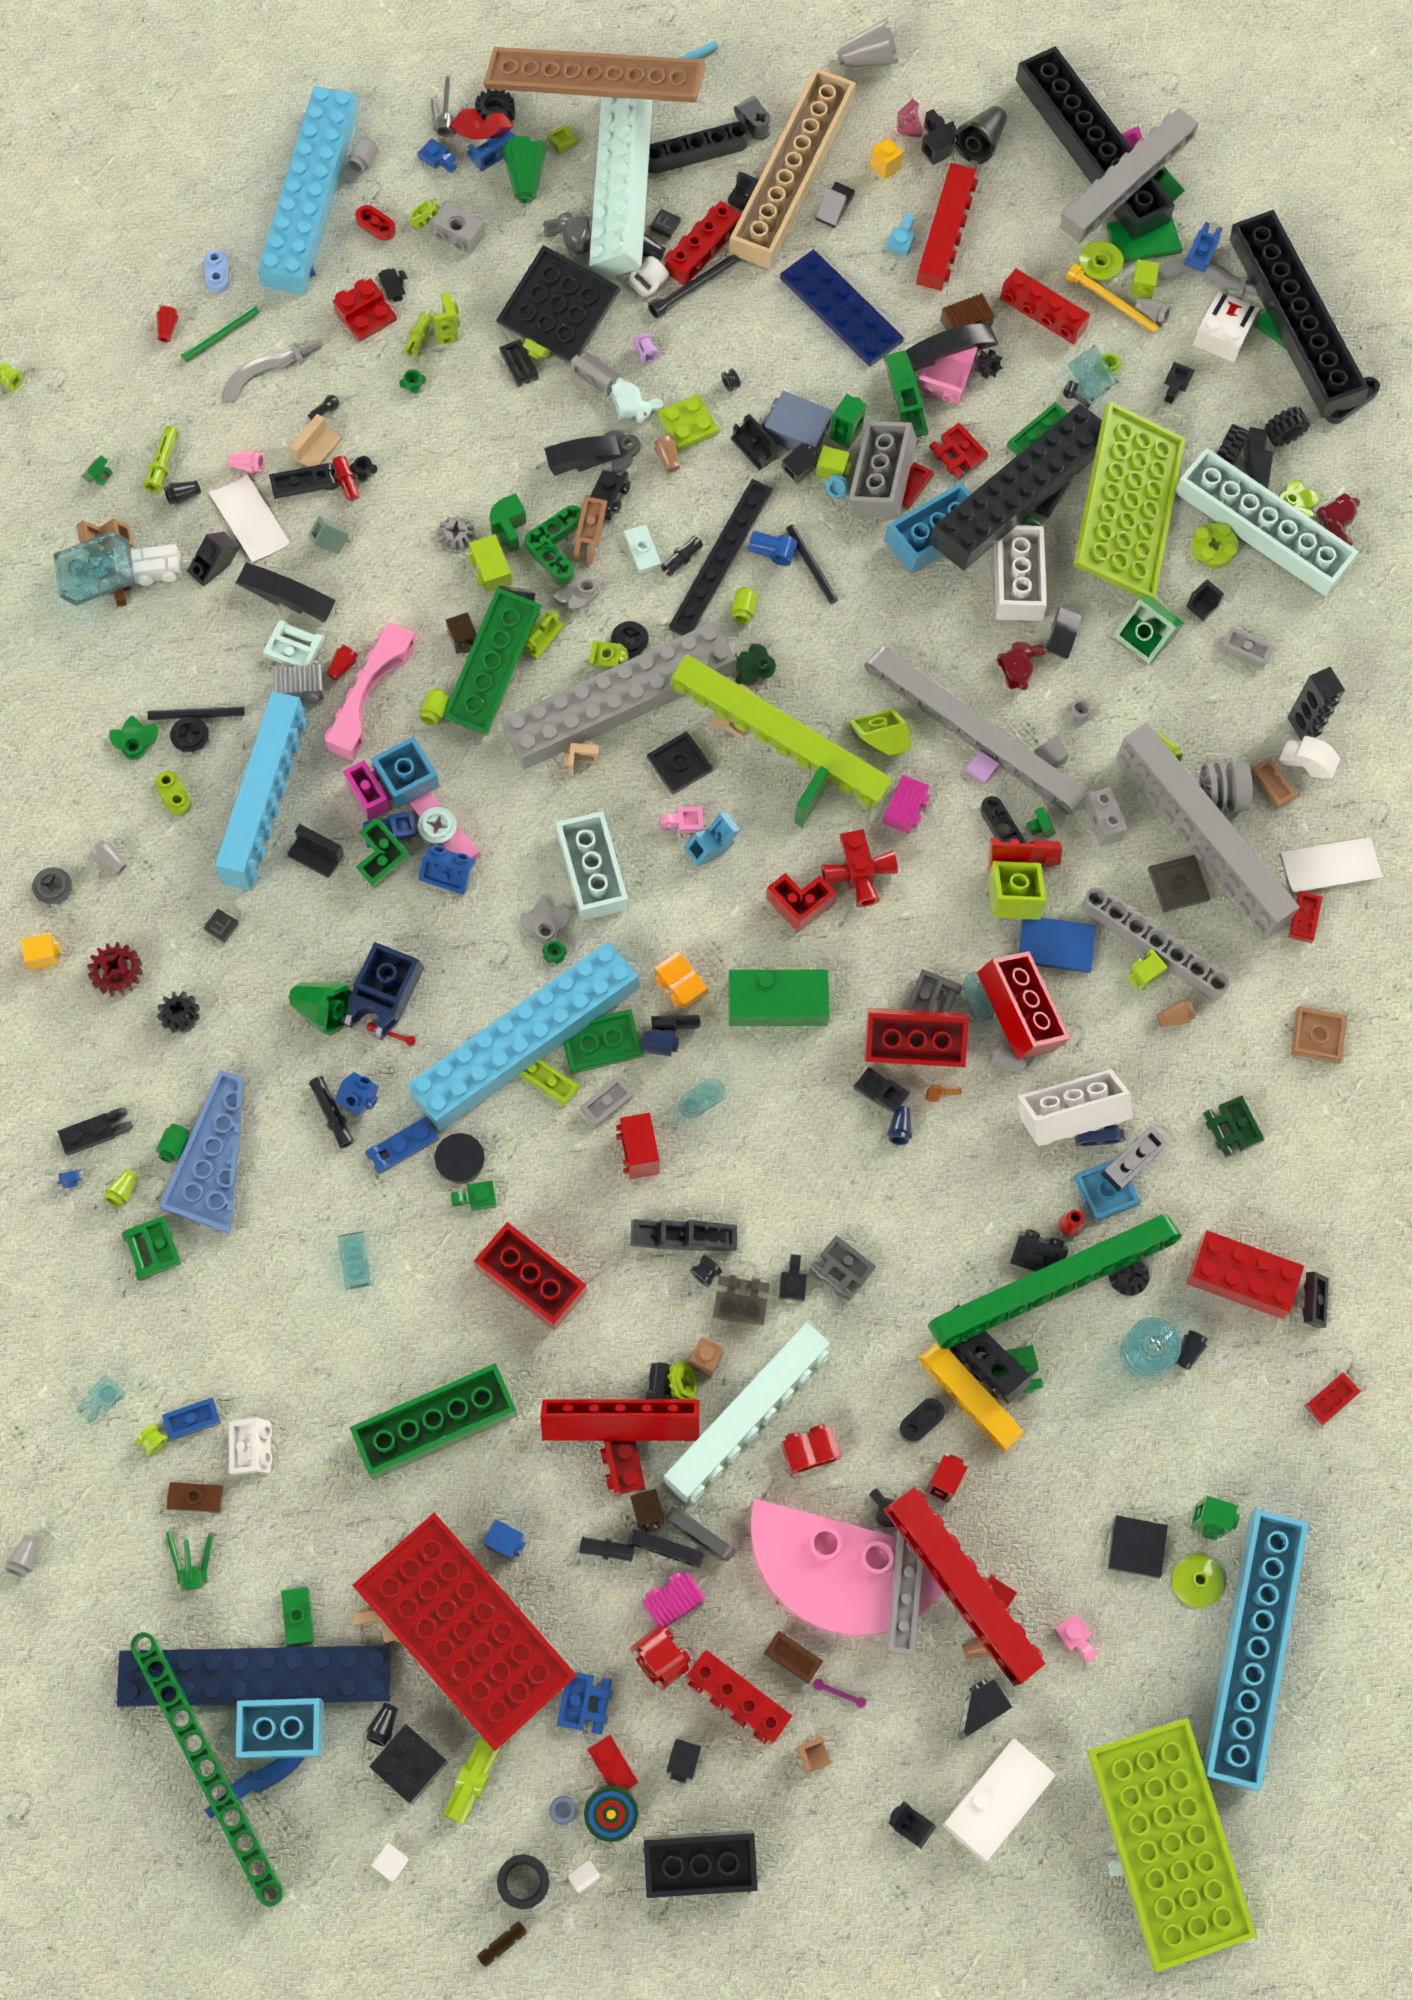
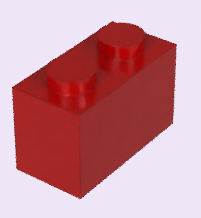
M951 1454L949 1457L943 1455L925 1492L949 1503L968 1468L963 1465L964 1461Z

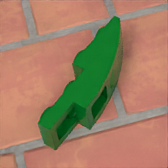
M906 350L884 355V362L901 422L912 423L916 437L928 435L929 431L923 412V403Z

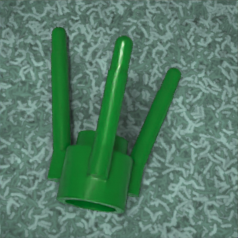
M167 1531L166 1536L177 1574V1584H181V1590L202 1588V1581H207V1567L213 1534L209 1533L207 1536L201 1571H199V1566H191L189 1541L187 1539L183 1542L185 1567L181 1569L172 1534L170 1531Z

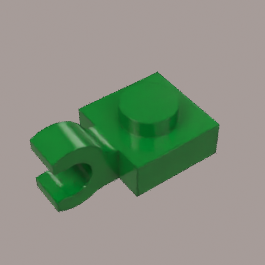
M493 1180L467 1184L468 1192L457 1191L451 1193L452 1207L470 1204L471 1211L496 1207Z

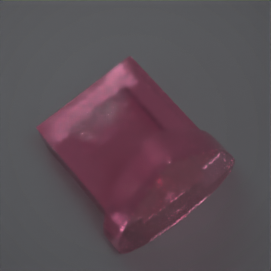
M913 98L898 112L896 131L909 137H921L922 125L918 117L919 103Z

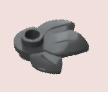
M612 430L605 433V435H616L622 456L611 460L612 471L616 474L624 471L631 465L632 457L639 453L641 443L635 435H625L620 430ZM632 442L630 447H625L628 443Z

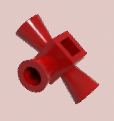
M864 829L841 833L839 838L845 862L844 864H821L822 878L830 886L847 880L849 889L856 888V906H872L880 901L873 886L875 874H898L896 855L892 850L871 859Z

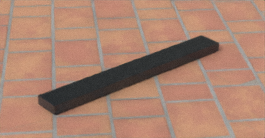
M751 479L672 619L669 630L683 636L696 629L769 499L772 487Z

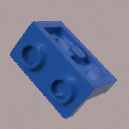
M430 845L422 857L418 880L464 895L467 891L471 870L475 865L476 859L470 858L463 853L446 850L442 846Z

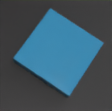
M1114 1160L1073 1176L1093 1222L1133 1208L1141 1203L1131 1181L1117 1192L1100 1174Z

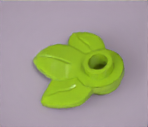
M1300 480L1289 482L1285 486V491L1279 497L1313 520L1314 516L1311 508L1318 505L1320 497L1310 489L1304 490V485Z

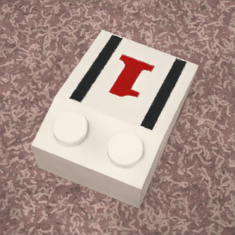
M1219 291L1198 329L1193 346L1235 362L1260 308Z

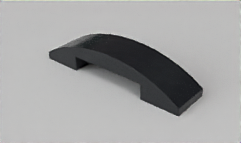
M971 324L949 329L928 337L908 348L906 352L913 371L935 365L936 359L977 347V351L998 345V341L990 324Z

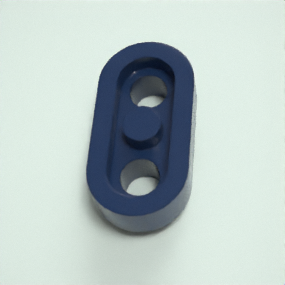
M1109 1125L1104 1127V1130L1088 1131L1075 1136V1143L1078 1147L1111 1145L1126 1141L1125 1130L1119 1129L1118 1125Z

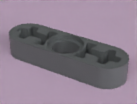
M672 1507L665 1517L674 1527L726 1562H729L736 1551L728 1543L675 1507Z

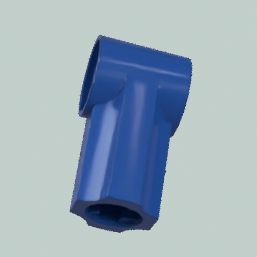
M754 531L750 538L748 551L770 557L774 563L780 566H789L798 543L793 537L788 535L775 537Z

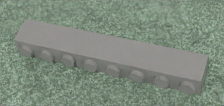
M1180 108L1172 114H1167L1158 127L1154 126L1144 140L1140 139L1130 153L1126 152L1118 164L1110 166L1100 180L1096 179L1086 193L1082 192L1072 206L1068 205L1062 211L1060 228L1077 242L1081 243L1195 138L1199 123Z

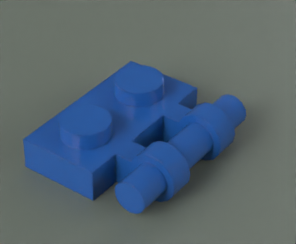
M575 1672L577 1676L564 1687L557 1726L584 1731L585 1721L587 1720L593 1722L591 1733L602 1735L604 1724H607L608 1720L606 1715L608 1701L612 1700V1679L602 1678L600 1688L592 1687L593 1675ZM590 1696L598 1697L595 1713L587 1711Z

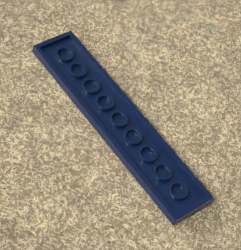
M390 1645L163 1650L191 1706L237 1705V1701L311 1698H320L324 1703L390 1702ZM139 1650V1651H140V1653H146V1652H148L149 1650ZM119 1651L117 1707L159 1706L132 1651ZM161 1662L154 1663L150 1668V1673L154 1678L160 1677L164 1672ZM173 1686L164 1689L163 1699L166 1702L173 1701L176 1697V1689Z

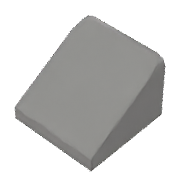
M1059 736L1052 738L1034 750L1037 756L1053 767L1066 763L1068 753Z

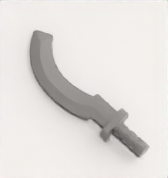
M1186 259L1167 262L1161 265L1158 270L1166 278L1183 272L1198 273L1219 283L1220 287L1236 291L1237 296L1241 297L1243 292L1258 296L1254 286L1247 284L1249 278L1243 277L1242 281L1232 278L1228 272L1210 263L1205 273L1184 265Z
M319 338L298 348L296 342L290 344L291 350L283 354L279 352L271 353L246 363L227 382L223 393V402L236 401L243 385L251 377L262 371L275 367L282 369L296 361L298 364L304 362L303 355L322 346Z

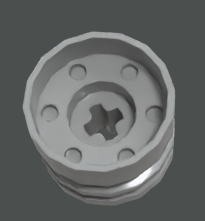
M1247 761L1228 762L1226 770L1221 762H1217L1214 765L1212 763H1203L1199 786L1218 809L1224 812L1227 804L1231 812L1249 811L1252 803L1253 785L1251 770Z

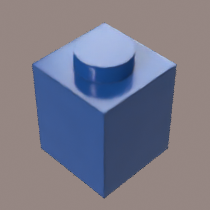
M495 1519L483 1541V1545L512 1561L514 1556L519 1557L526 1542L523 1541L525 1538L523 1533Z

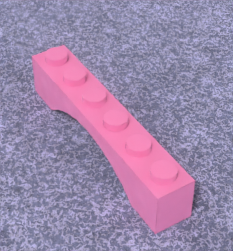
M388 622L385 629H381L379 632L376 647L370 649L365 667L358 671L357 682L354 688L351 687L348 690L345 699L346 703L343 708L340 707L338 709L333 727H329L324 736L328 751L351 761L355 760L364 743L361 716L368 694L385 674L407 662L416 645L414 632Z

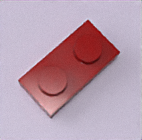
M608 1735L587 1749L607 1785H617L628 1790L639 1783L611 1735Z

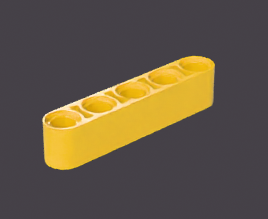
M935 1342L918 1357L924 1368L1001 1451L1006 1452L1024 1436L1021 1427L948 1348L941 1349L937 1342Z

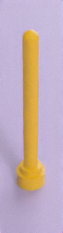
M1074 263L1069 269L1065 278L1071 283L1083 284L1151 332L1155 333L1159 330V326L1087 277L1080 265Z

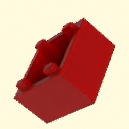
M650 1112L620 1118V1124L616 1125V1131H620V1133L616 1134V1139L622 1140L625 1155L623 1165L627 1166V1168L623 1169V1173L629 1174L630 1180L658 1175L660 1171V1158Z

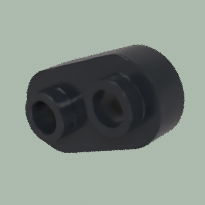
M928 1398L919 1404L902 1420L899 1426L901 1438L908 1443L919 1442L943 1419L945 1414L943 1404L934 1398ZM933 1409L935 1416H927L926 1410ZM909 1426L915 1427L916 1434H909L907 1428Z

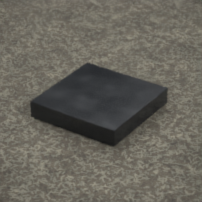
M687 731L647 754V759L672 795L713 771V767Z
M1114 1516L1107 1569L1160 1579L1162 1576L1168 1525Z

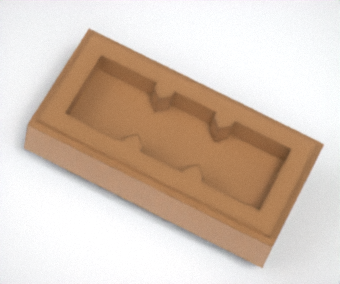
M1271 757L1250 769L1252 777L1276 810L1297 798L1298 795Z

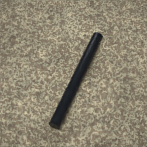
M793 524L789 525L786 531L790 537L797 541L798 551L830 604L836 603L838 601L837 596Z
M244 706L147 711L148 720L245 716Z

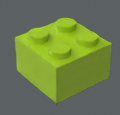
M993 861L988 877L992 918L1040 920L1046 904L1041 863Z

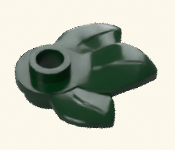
M751 644L749 652L742 651L735 654L737 659L736 668L740 670L735 680L736 684L753 685L760 678L766 679L771 677L776 670L775 660L768 656L767 649L763 645Z

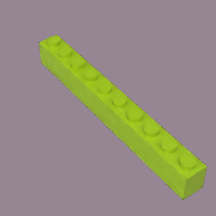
M687 653L671 678L670 685H672L676 692L682 695L687 694L693 698L697 705L701 707L707 706L712 709L713 713L720 719H728L735 723L734 726L742 732L748 731L753 734L758 742L764 745L769 744L776 748L775 751L778 754L794 759L799 767L805 770L810 769L815 773L819 767H825L829 770L827 782L830 781L835 784L840 792L858 798V802L865 807L871 806L875 809L893 778Z

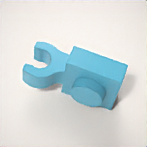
M905 213L901 228H893L886 250L904 256L908 255L915 237V233L910 232L914 215Z

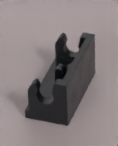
M750 414L744 417L743 424L740 427L737 423L734 425L733 434L730 439L759 471L777 459L778 445Z

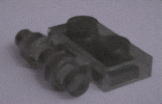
M719 1275L718 1286H725L728 1289L727 1293L717 1291L713 1318L764 1326L768 1299L758 1298V1292L769 1293L770 1283L760 1282V1279L752 1278V1280L739 1279L737 1275H730L729 1277ZM735 1288L750 1290V1296L735 1294Z

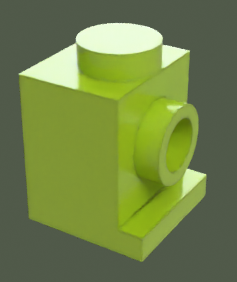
M593 640L589 664L596 670H609L628 661L627 649L622 644Z
M1151 948L1144 959L1141 957L1132 964V971L1127 975V980L1133 987L1143 991L1163 976L1168 966Z

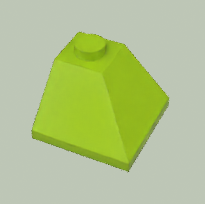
M894 708L848 720L851 728L863 741L889 756H899L904 754L905 751L912 749L907 722Z

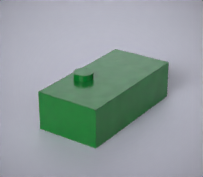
M828 969L729 970V1026H828L830 1017Z

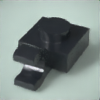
M1177 362L1173 363L1164 384L1169 386L1164 399L1165 402L1172 404L1178 390L1186 391L1193 377L1194 369Z
M791 1254L789 1273L781 1272L779 1299L805 1301L807 1274H799L801 1255Z

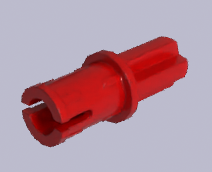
M340 455L335 457L332 463L338 475L337 482L341 484L346 499L354 501L360 495L354 481L355 474L351 472L346 456Z

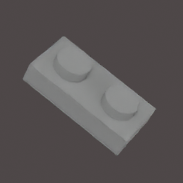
M1231 626L1220 649L1264 668L1275 645Z
M617 1076L581 1105L580 1110L597 1128L635 1097V1094Z

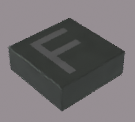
M660 209L651 223V230L670 239L679 226L681 217Z
M217 908L203 928L204 931L225 943L239 922Z

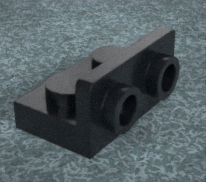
M603 469L590 495L592 498L608 501L605 519L609 521L612 520L614 513H619L622 505L621 498L623 494L627 495L630 490L629 472L624 471L622 476Z
M1026 1229L1024 1232L1020 1230L1010 1264L1036 1272L1065 1259L1069 1249L1068 1246L1064 1245L1065 1241L1050 1237V1240L1040 1237L1041 1234L1037 1231Z

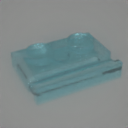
M1095 344L1090 350L1084 351L1068 363L1071 371L1091 401L1107 392L1114 384L1119 383Z

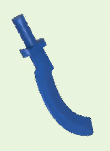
M304 1758L277 1759L256 1772L249 1770L236 1782L231 1783L241 1804L243 1805L241 1798L253 1790L255 1793L263 1791L286 1778L299 1766ZM227 1793L223 1795L222 1798H219L217 1801L224 1800L227 1796ZM211 1806L205 1809L210 1819L214 1817L215 1813Z

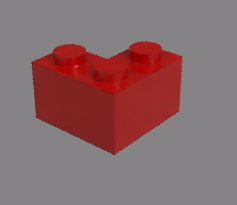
M784 873L770 884L766 891V899L797 933L832 906L836 897V892L821 876H818L801 890Z

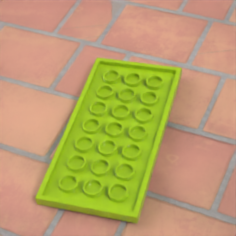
M1111 401L1105 405L1073 563L1074 567L1138 597L1149 595L1153 599L1156 598L1185 444L1184 437Z
M1184 1717L1086 1750L1153 1971L1160 1972L1257 1937L1189 1719Z

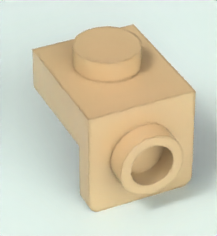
M591 742L571 743L570 752L565 751L564 766L569 767V774H574L575 762L599 764L600 745H595Z

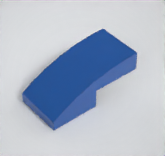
M412 812L390 814L387 819L382 820L398 841L417 836ZM372 821L363 822L362 828L366 827Z

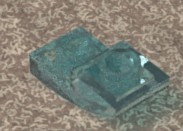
M363 1231L339 1235V1251L346 1290L372 1286Z

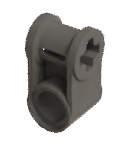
M755 96L734 106V113L738 121L747 125L748 131L755 139L764 140L769 137L770 126L768 124L770 123V114Z

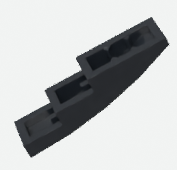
M247 562L244 564L235 582L277 606L281 603L299 614L305 612L322 622L327 620L336 601L291 578Z
M633 1219L631 1221L630 1246L673 1250L736 1251L737 1225L697 1220L682 1222L661 1219L657 1222Z

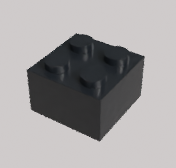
M405 1724L369 1767L409 1804L413 1805L449 1762L411 1727Z

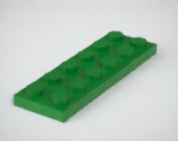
M497 587L442 716L444 720L488 736L542 608L541 604Z

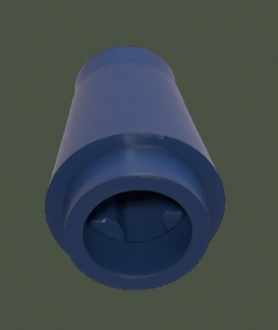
M900 1106L893 1115L887 1132L891 1143L906 1145L909 1143V1139L912 1138L910 1108L906 1106Z

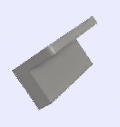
M587 353L583 358L576 355L571 360V373L605 397H608L612 392L611 386L615 384V381L619 377L623 379L621 374L590 353Z

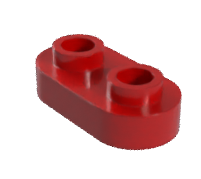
M363 205L356 210V223L366 232L381 241H388L395 236V223L391 218L371 205Z

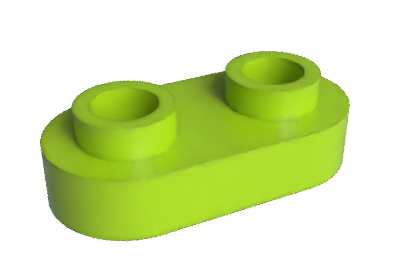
M173 771L159 773L155 779V786L169 812L175 816L187 814L191 809V800L178 775ZM166 779L171 780L169 784L163 783ZM176 799H182L180 803H174Z

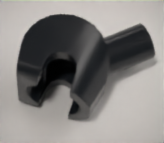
M877 1488L874 1489L869 1496L878 1505L875 1515L877 1522L884 1527H895L883 1510L895 1499L884 1497Z

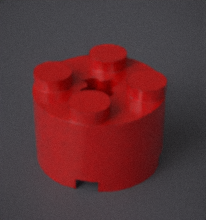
M663 1626L661 1629L654 1627L630 1647L631 1653L636 1651L639 1655L635 1660L653 1684L657 1681L662 1684L659 1687L661 1691H664L689 1670L688 1663L691 1661L687 1652L682 1647L678 1649L673 1643L674 1636L666 1626Z

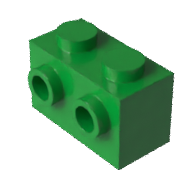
M1206 1496L1196 1504L1190 1529L1202 1532L1201 1536L1210 1540L1222 1538L1230 1533L1232 1529H1236L1240 1517V1514L1236 1513L1238 1505Z

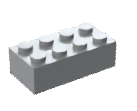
M867 421L848 500L854 515L899 517L917 440L912 423Z

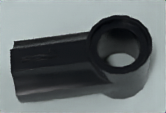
M662 1362L651 1363L649 1390H646L645 1399H672L671 1387H669L670 1380L667 1377L670 1374L669 1369L672 1365Z

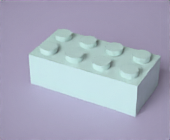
M601 811L556 822V833L580 921L628 910V897L604 812Z

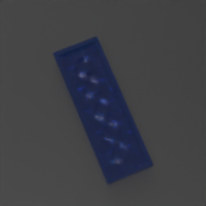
M814 249L780 273V279L869 367L903 343L904 337Z

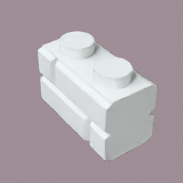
M176 544L129 550L131 573L135 584L148 586L155 581L163 580L169 583L176 581L177 578H182L180 555Z

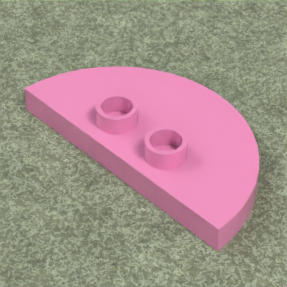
M754 1499L750 1520L753 1555L764 1583L779 1603L804 1623L831 1634L864 1637L887 1633L897 1537ZM924 1565L922 1569L918 1617L943 1592Z

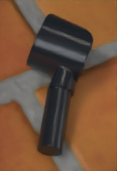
M1069 380L1063 390L1064 397L1068 399L1075 398L1085 407L1089 408L1091 403L1076 392L1078 384L1075 381Z

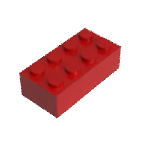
M1029 951L993 958L976 972L1017 1060L1054 1052L1070 1039Z
M867 1008L864 1045L865 1062L966 1067L969 1017L967 1013Z
M508 1222L505 1223L474 1260L475 1268L553 1331L559 1327L587 1293V1285Z
M1206 1230L1200 1238L1186 1284L1284 1319L1291 1312L1305 1265Z

